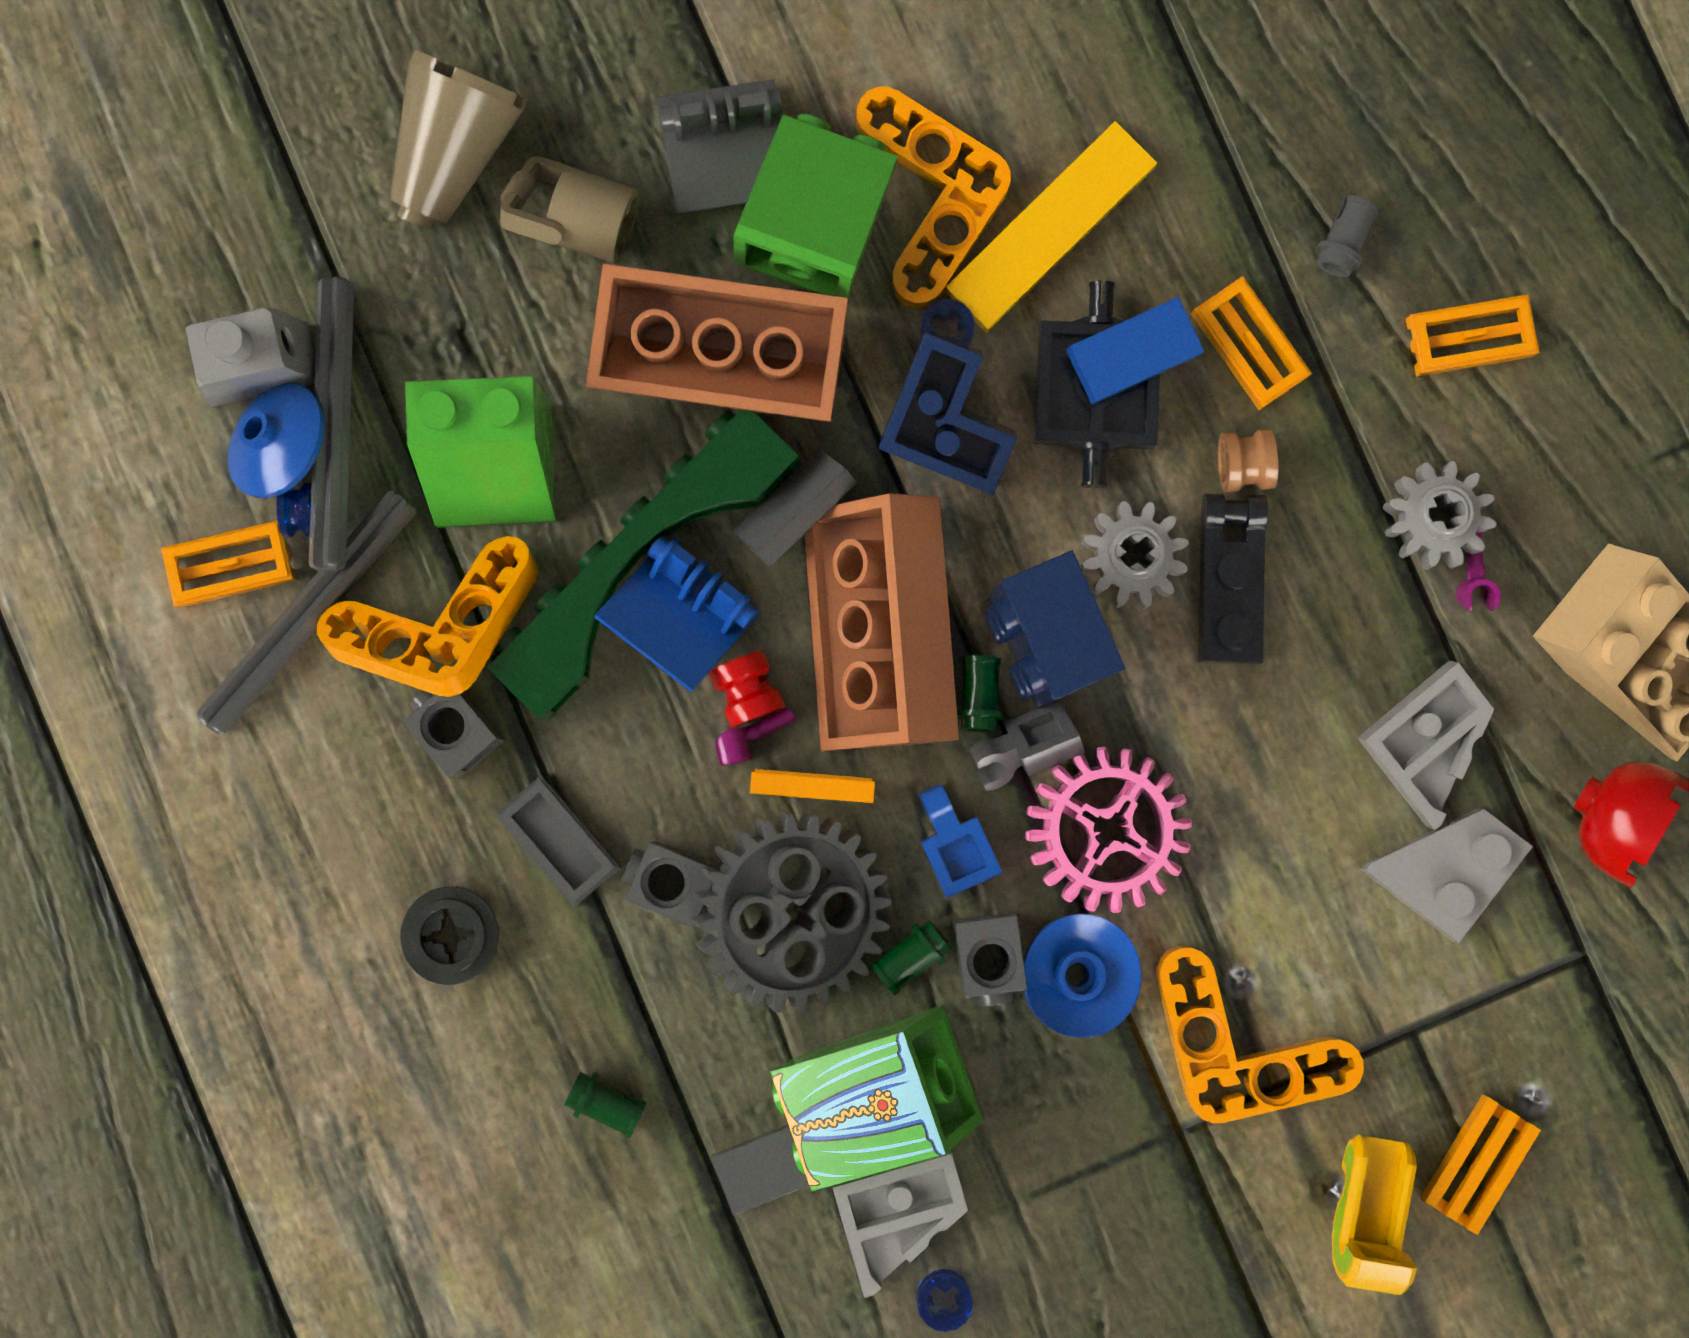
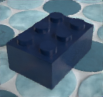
M1073 550L1002 580L989 596L990 606H988L987 611L983 612L988 628L997 645L1007 642L1016 662L1008 668L1015 689L1022 701L1032 698L1036 709L1126 669Z

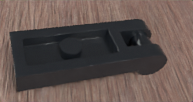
M1204 493L1201 506L1198 663L1252 665L1263 663L1265 529L1268 518L1266 495H1246L1244 501L1225 500L1224 494ZM1224 524H1242V542L1223 541Z

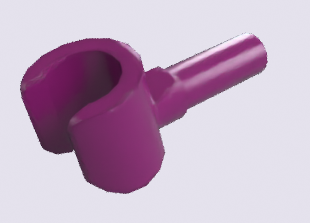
M1476 532V536L1482 540V533ZM1483 551L1475 555L1467 553V578L1458 585L1455 594L1456 600L1463 609L1471 611L1472 591L1481 585L1485 591V607L1487 610L1493 611L1500 604L1501 593L1496 583L1486 579L1485 566H1483Z
M788 707L756 724L752 723L746 727L730 729L720 734L715 742L719 764L726 766L752 760L749 741L760 739L794 722L795 717L791 709Z

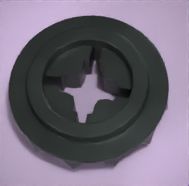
M450 886L440 887L420 896L407 910L400 931L401 948L408 964L421 977L437 984L456 985L480 975L497 954L500 927L496 922L491 905L471 889ZM447 908L449 909L450 918H453L456 927H466V930H475L474 935H469L467 939L457 943V952L454 953L455 962H453L452 952H449L447 943H437L436 940L426 941V936L433 935L435 931L445 928V918L448 917Z

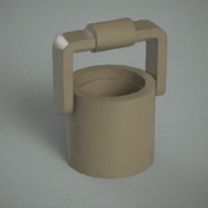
M534 156L526 161L520 171L514 173L500 197L499 223L502 228L508 231L617 264L622 259L633 233L639 209L640 191L639 188L544 157ZM536 179L556 185L546 219L520 211L536 185Z

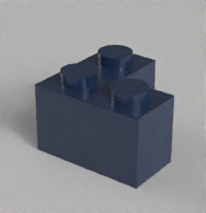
M926 328L881 437L878 449L993 495L1017 436L1015 430L962 409L983 359L982 351Z

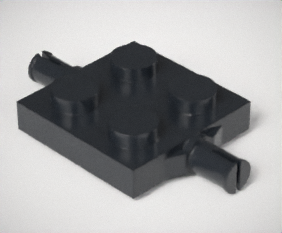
M1102 280L1089 283V317L1086 316L1072 322L1041 320L1038 333L1034 444L1064 445L1078 451H1083L1081 487L1085 488L1093 486L1094 465V488L1107 487V452L1110 453L1121 448L1154 450L1157 447L1160 374L1091 405L1067 354L1066 349L1069 346L1124 322L1121 319L1113 318L1114 282L1105 281L1102 287L1101 304Z

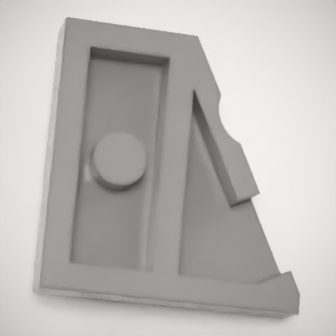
M1448 661L1365 730L1357 739L1424 825L1436 830L1442 825L1447 815L1442 812V808L1456 778L1463 779L1472 760V747L1475 741L1483 736L1494 708L1459 662Z
M1476 809L1451 821L1445 827L1436 831H1429L1409 841V844L1382 857H1375L1365 862L1360 870L1452 942L1460 943L1533 846L1485 809Z
M951 1150L945 1155L832 1186L864 1298L875 1295L882 1288V1280L906 1259L909 1262L913 1261L928 1247L930 1239L936 1233L947 1230L968 1211Z

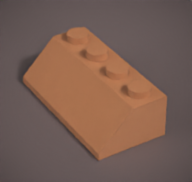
M603 264L586 387L831 422L848 316V298Z
M889 493L834 505L804 534L821 751L959 740L940 497Z

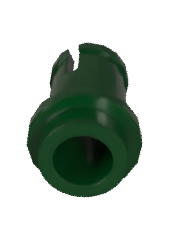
M988 655L963 656L962 709L957 710V719H961V730L968 732H996L997 721L1004 718V713L998 711L999 666L1001 665V658Z
M930 920L921 927L915 923L911 926L914 933L881 959L871 964L878 977L895 996L900 993L903 987L936 961L940 965L944 964L946 960L943 956L952 950L949 943Z
M580 1071L564 1106L574 1110L573 1117L578 1119L581 1113L623 1133L625 1137L630 1139L647 1102L644 1100L640 1101L597 1080L599 1074L596 1072L589 1076Z

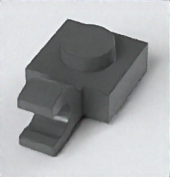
M1059 699L1003 722L1006 735L995 739L979 741L969 748L979 769L977 770L978 776L986 791L995 790L1007 784L1012 779L1016 769L1023 765L1027 775L1030 776L1085 753L1080 735Z

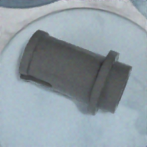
M1349 195L1348 198L1346 196L1343 197L1341 207L1326 241L1319 242L1315 252L1319 256L1316 264L1321 270L1333 276L1349 277L1352 270L1360 268L1363 258L1359 253L1374 219L1379 214V208L1373 202L1355 195Z

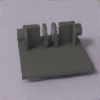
M774 79L656 97L676 214L682 215L745 205L781 120V98L779 89L775 88Z

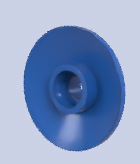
M287 383L261 393L249 404L236 423L228 448L229 473L234 484L241 491L255 498H273L287 492L303 479L320 452L325 434V414L319 398L302 385Z
M1091 914L1066 915L1044 926L1027 948L1023 959L1027 990H1023L1034 1015L1051 1030L1074 1038L1100 1036L1120 1025L1135 1006L1142 978L1139 956L1130 938L1113 922ZM1074 963H1078L1083 969V979L1076 986L1070 985L1066 978L1067 969Z

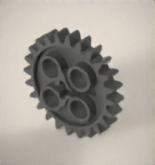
M781 810L778 814L777 826L774 828L769 820L761 816L755 817V836L752 837L738 828L734 829L733 834L738 847L733 852L718 845L714 849L717 856L723 862L720 870L703 867L701 873L712 881L713 885L711 890L697 891L693 894V898L708 906V912L693 917L692 924L699 929L710 931V934L696 943L697 948L704 954L717 953L707 965L709 971L717 977L728 973L723 986L734 995L745 988L743 999L755 1007L766 996L767 1006L774 1012L780 1013L788 997L791 1006L802 1013L806 1011L808 995L810 994L823 1006H827L830 1001L828 987L834 985L848 994L851 992V988L846 975L851 970L864 976L869 974L866 965L860 959L864 952L870 954H881L882 949L870 939L873 932L887 931L890 928L889 924L876 917V910L891 905V899L874 893V889L882 885L887 880V876L877 870H867L875 861L877 855L866 848L856 851L862 837L850 830L840 835V822L827 818L819 827L818 815L804 811L797 825L793 814ZM798 854L800 867L796 876L790 881L781 882L779 871L782 862L788 856ZM827 868V875L825 878L820 879L821 869ZM841 892L843 896L842 909L834 918L826 920L824 906L827 900L833 894ZM791 902H794L795 908L799 911L798 916L793 921L785 911ZM760 903L761 917L757 924L750 929L741 930L739 921L743 910L750 904ZM804 941L805 953L801 961L794 966L786 967L784 960L788 948L795 942ZM765 944V952L757 955V948Z

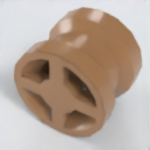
M1258 429L1252 436L1240 437L1234 431L1222 432L1218 440V469L1221 486L1225 493L1238 492L1243 485L1255 484L1261 490L1274 489L1278 480V452L1276 439L1271 429Z

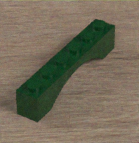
M731 410L723 413L705 433V437L710 442L694 458L688 453L682 455L664 474L662 479L667 485L651 501L645 496L640 498L622 516L620 523L625 528L609 544L601 539L581 557L577 566L582 571L566 588L561 583H557L548 590L534 607L539 615L523 631L516 626L501 638L492 653L497 658L487 669L539 720L548 722L590 679L593 647L601 623L594 616L615 594L621 582L638 561L648 553L653 543L661 535L666 538L696 521L727 511L757 508L800 465L799 455L753 411L740 410L736 415Z

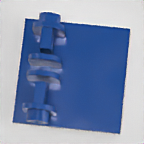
M661 535L649 549L647 555L650 557L595 614L594 618L692 693L758 618L761 611L751 604L753 599L751 595L747 593L744 596L726 581L723 583L724 575L718 571L713 575L707 571L709 567L708 562L703 560L698 564L694 556L679 546L681 542L678 539L674 538L669 541Z

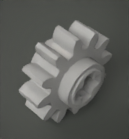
M1455 461L1445 464L1440 469L1438 477L1435 475L1434 468L1428 462L1423 463L1415 471V478L1418 484L1412 478L1401 477L1394 483L1397 492L1404 498L1392 499L1383 505V509L1387 513L1398 515L1399 519L1398 522L1385 530V536L1397 537L1403 535L1407 541L1402 545L1399 556L1405 558L1418 550L1423 552L1421 564L1425 570L1435 567L1441 558V554L1443 555L1444 562L1451 569L1463 564L1464 555L1461 548L1473 555L1482 552L1485 549V545L1475 533L1486 532L1496 527V522L1493 519L1481 516L1480 512L1482 508L1495 500L1494 495L1482 494L1476 496L1472 489L1478 484L1480 475L1477 472L1461 481L1456 479L1458 470ZM1433 508L1437 510L1446 509L1450 520L1445 523L1443 521L1432 522L1429 511Z
M1126 501L1121 502L1116 509L1117 522H1113L1108 515L1100 513L1094 519L1097 529L1102 532L1101 537L1086 535L1081 539L1083 547L1095 551V557L1087 559L1080 566L1082 571L1088 573L1098 571L1101 576L1094 584L1092 592L1094 595L1100 594L1108 589L1109 586L1115 589L1113 603L1116 608L1123 606L1129 599L1130 594L1136 595V602L1141 609L1148 608L1152 603L1150 589L1154 588L1161 596L1168 597L1175 591L1171 581L1166 578L1167 574L1179 576L1188 570L1186 564L1173 559L1174 553H1178L1189 544L1188 540L1184 538L1171 540L1167 534L1174 527L1177 520L1176 517L1169 516L1159 524L1152 520L1155 514V507L1152 502L1147 503L1141 509L1138 516L1132 515V509ZM1122 543L1129 548L1134 547L1138 543L1144 547L1147 554L1141 560L1147 564L1145 568L1138 563L1130 568L1124 564L1120 557L1127 551L1121 547Z

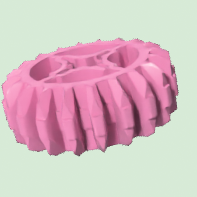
M1106 747L1095 749V767L1090 768L1083 754L1071 758L1072 765L1076 771V774L1073 776L1061 765L1053 766L1050 771L1053 777L1061 784L1060 787L1055 790L1047 784L1039 783L1035 791L1039 796L1050 800L1047 809L1039 806H1028L1026 812L1032 818L1044 819L1043 830L1031 829L1025 832V839L1027 841L1037 842L1044 840L1046 849L1031 855L1032 864L1042 865L1052 860L1055 865L1054 868L1045 874L1043 882L1047 886H1053L1066 877L1069 881L1064 887L1061 897L1068 902H1072L1082 888L1086 889L1084 908L1090 911L1097 909L1101 893L1106 894L1107 906L1109 911L1113 913L1121 912L1123 892H1127L1129 900L1135 907L1144 906L1146 903L1145 896L1140 886L1145 883L1154 893L1162 895L1166 891L1164 882L1156 875L1157 872L1162 869L1170 875L1179 876L1182 868L1177 863L1167 859L1170 850L1178 853H1189L1191 847L1185 841L1173 840L1174 829L1186 830L1192 827V820L1190 818L1178 817L1172 819L1170 811L1186 803L1185 795L1175 794L1165 798L1161 793L1174 781L1173 776L1170 773H1164L1151 782L1148 777L1154 769L1155 761L1150 757H1146L1139 762L1135 771L1131 770L1132 750L1126 748L1119 751L1115 766L1110 765V755ZM1099 778H1113L1125 782L1119 794H1115L1112 800L1100 809L1094 808L1087 803H1082L1072 797L1074 792L1080 787ZM1140 794L1147 800L1154 815L1156 832L1153 846L1146 839L1142 838L1133 826L1132 817L1138 805L1136 801ZM1062 813L1075 821L1084 833V844L1079 853L1081 857L1075 867L1067 858L1060 841L1059 825ZM1082 813L1101 819H1110L1114 813H1117L1116 816L1121 823L1115 827H1122L1121 836L1131 841L1133 846L1127 842L1106 840L1102 846H1099L1100 843L1096 840L1095 836L1101 832H1094L1095 823L1084 817ZM1116 851H1123L1143 861V864L1134 872L1119 879L1103 881L1090 878L1096 867L1102 865L1104 860Z

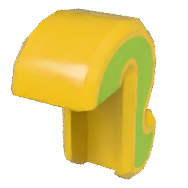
M1357 1134L1347 1143L1342 1161L1345 1184L1337 1203L1332 1231L1333 1264L1337 1276L1346 1287L1401 1295L1409 1289L1414 1281L1417 1266L1410 1256L1402 1251L1417 1169L1416 1155L1408 1142Z

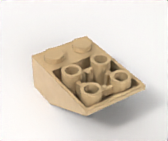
M1607 544L1535 632L1533 637L1566 674L1671 760L1677 762L1689 748V593L1658 557Z

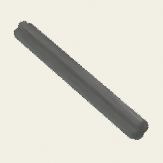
M337 276L321 278L317 289L314 394L319 398L324 409L325 434L320 452L311 470L308 564L310 568L320 572L342 571L346 566L354 286L346 278Z
M393 490L388 491L347 538L346 566L344 569L337 572L318 571L199 708L197 717L208 729L217 734H224L232 727L317 629L320 616L327 608L343 599L414 517L416 509L407 499Z

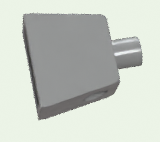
M261 308L191 324L186 327L197 384L208 406L211 408L255 398L267 390L287 383H295L302 386L314 384L315 348L310 325L307 322L275 308ZM284 342L289 343L290 355L284 347Z

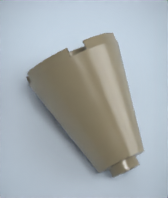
M413 49L408 62L390 200L401 205L397 216L429 230L432 229L435 220L447 224L523 113L528 99Z

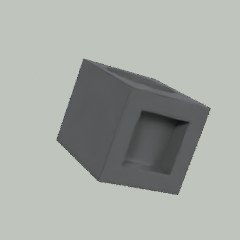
M422 691L409 703L410 708L414 712L402 721L404 726L449 779L462 778L506 741L465 691L451 697L438 696ZM455 709L464 719V732L457 741L446 744L437 733V722L443 713Z
M656 841L649 842L645 852L635 848L626 866L621 882L631 887L625 900L695 928L696 926L692 924V918L702 914L706 905L693 898V894L697 891L711 890L713 882L707 879L701 873L703 867L718 870L720 868ZM662 864L676 866L684 876L685 886L683 892L675 899L662 898L653 889V873Z
M1009 912L952 920L961 990L964 997H976L977 1006L980 1007L1014 1002V991L1027 990L1017 915ZM986 944H997L1006 953L1004 969L993 977H983L977 974L973 967V958L976 951Z

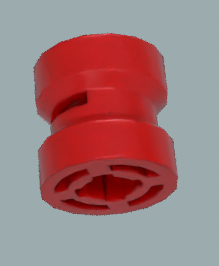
M764 650L729 661L708 673L714 689L726 693L727 697L725 700L727 705L724 714L730 729L756 721L786 707L780 690L771 686L769 680L766 681L765 676L768 675L771 667Z

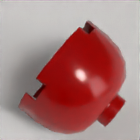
M1636 761L1617 766L1603 782L1591 776L1573 808L1584 814L1580 822L1578 837L1581 849L1592 865L1612 879L1632 888L1637 877L1627 872V869L1632 861L1645 867L1681 806L1680 803L1670 799V796L1675 787L1689 792V778L1672 769L1652 762Z

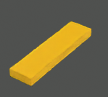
M1114 121L945 287V293L987 334L1155 169L1157 162Z

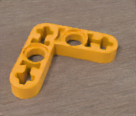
M888 86L875 87L868 90L860 98L857 105L856 127L859 134L872 137L884 143L888 147V153L898 156L896 162L942 190V193L897 260L892 273V290L896 299L911 309H925L934 305L945 292V287L953 280L1003 203L1010 186L1011 171L1007 162L998 153L900 91ZM886 105L894 109L893 121L906 130L911 119L918 122L911 129L905 147L897 144L901 140V130L889 123H884L880 129L872 126L873 114L869 111L871 108L881 112ZM929 134L943 137L950 147L949 156L937 164L923 161L916 152L917 142ZM960 151L969 154L965 158L964 167L973 173L980 175L986 168L995 173L992 183L997 187L996 190L986 187L981 193L973 191L974 178L960 168L958 169L956 179L947 176L955 168ZM946 215L957 216L967 225V238L957 245L941 243L934 233L935 223ZM921 244H925L935 256L952 262L946 267L938 258L931 268L929 282L934 287L931 290L926 287H920L916 293H913L907 289L909 278L904 272L909 270L917 273L927 260L928 251L918 248Z
M510 536L497 538L488 543L479 553L433 627L356 601H343L327 608L320 616L317 623V635L331 656L339 662L438 696L451 697L459 695L475 682L528 596L539 574L538 565L529 548L521 539ZM517 561L518 564L513 568L512 566ZM501 567H505L499 574L498 570ZM483 605L492 607V612L486 621L475 626L464 625V619L472 609ZM356 627L367 638L365 642L360 635L351 633ZM399 638L411 639V644L404 654L393 659L383 658L385 648L391 642ZM429 654L434 661L444 664L439 672L432 661L427 658ZM456 658L457 663L453 667L449 666Z
M1175 946L1167 950L1159 958L1156 966V980L1184 1095L1190 1109L1201 1119L1210 1123L1235 1121L1343 1095L1352 1091L1360 1083L1364 1073V1062L1359 1050L1351 1043L1334 1036L1319 1037L1236 1057L1215 969L1211 960L1202 951L1189 946ZM1185 957L1188 964L1200 967L1201 975L1192 978V987L1196 998L1202 999L1208 995L1209 1006L1190 1005L1176 1012V1002H1188L1183 985L1170 981L1169 973L1178 970V959ZM1204 1016L1214 1023L1216 1038L1209 1048L1203 1051H1194L1186 1046L1183 1039V1031L1185 1025L1191 1019ZM1331 1049L1336 1055L1347 1058L1348 1065L1339 1069L1340 1079L1334 1081L1331 1076L1322 1072L1306 1075L1312 1086L1304 1090V1074L1295 1060L1297 1056L1303 1055V1064L1308 1067L1327 1062V1051ZM1279 1062L1287 1067L1290 1074V1083L1284 1093L1269 1097L1260 1091L1257 1078L1260 1070L1265 1065ZM1244 1069V1084L1253 1099L1251 1103L1244 1104V1095L1240 1092L1221 1097L1222 1107L1214 1110L1207 1101H1199V1094L1208 1090L1207 1080L1215 1078L1217 1083L1223 1087L1238 1085L1241 1082L1236 1075V1071Z

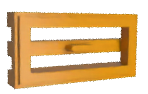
M1244 276L1192 311L1191 315L1259 411L1312 374ZM1235 296L1290 372L1285 378L1281 376L1259 342L1230 304L1229 300ZM1213 311H1218L1271 388L1266 390L1212 314Z
M1528 294L1410 314L1405 319L1407 330H1411L1413 340L1410 341L1411 352L1416 354L1417 363L1414 365L1416 377L1530 358L1540 353ZM1517 312L1518 322L1430 337L1427 334L1426 327ZM1519 335L1522 338V343L1437 358H1432L1431 350Z
M276 520L161 547L173 605L183 608L297 581L296 571L292 568L290 561L292 557L290 545H287L285 534H287L285 522ZM268 538L271 539L272 548L180 569L179 559ZM276 562L277 569L185 591V582Z
M755 769V772H751V794L864 803L874 802L875 781H872V778Z
M1482 1094L1419 1199L1478 1235L1541 1130L1512 1111L1504 1108L1490 1097ZM1491 1116H1495L1499 1121L1482 1149L1477 1153L1450 1202L1442 1199L1443 1195ZM1514 1128L1517 1131L1468 1212L1464 1213L1463 1210Z

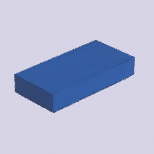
M1179 297L1077 342L1066 349L1091 405L1196 358L1205 352Z

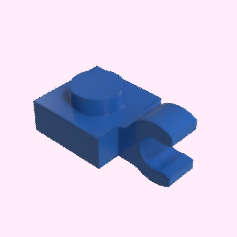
M940 784L918 793L936 834L921 840L920 843L946 898L1003 873L977 816L974 815L959 822L949 798Z

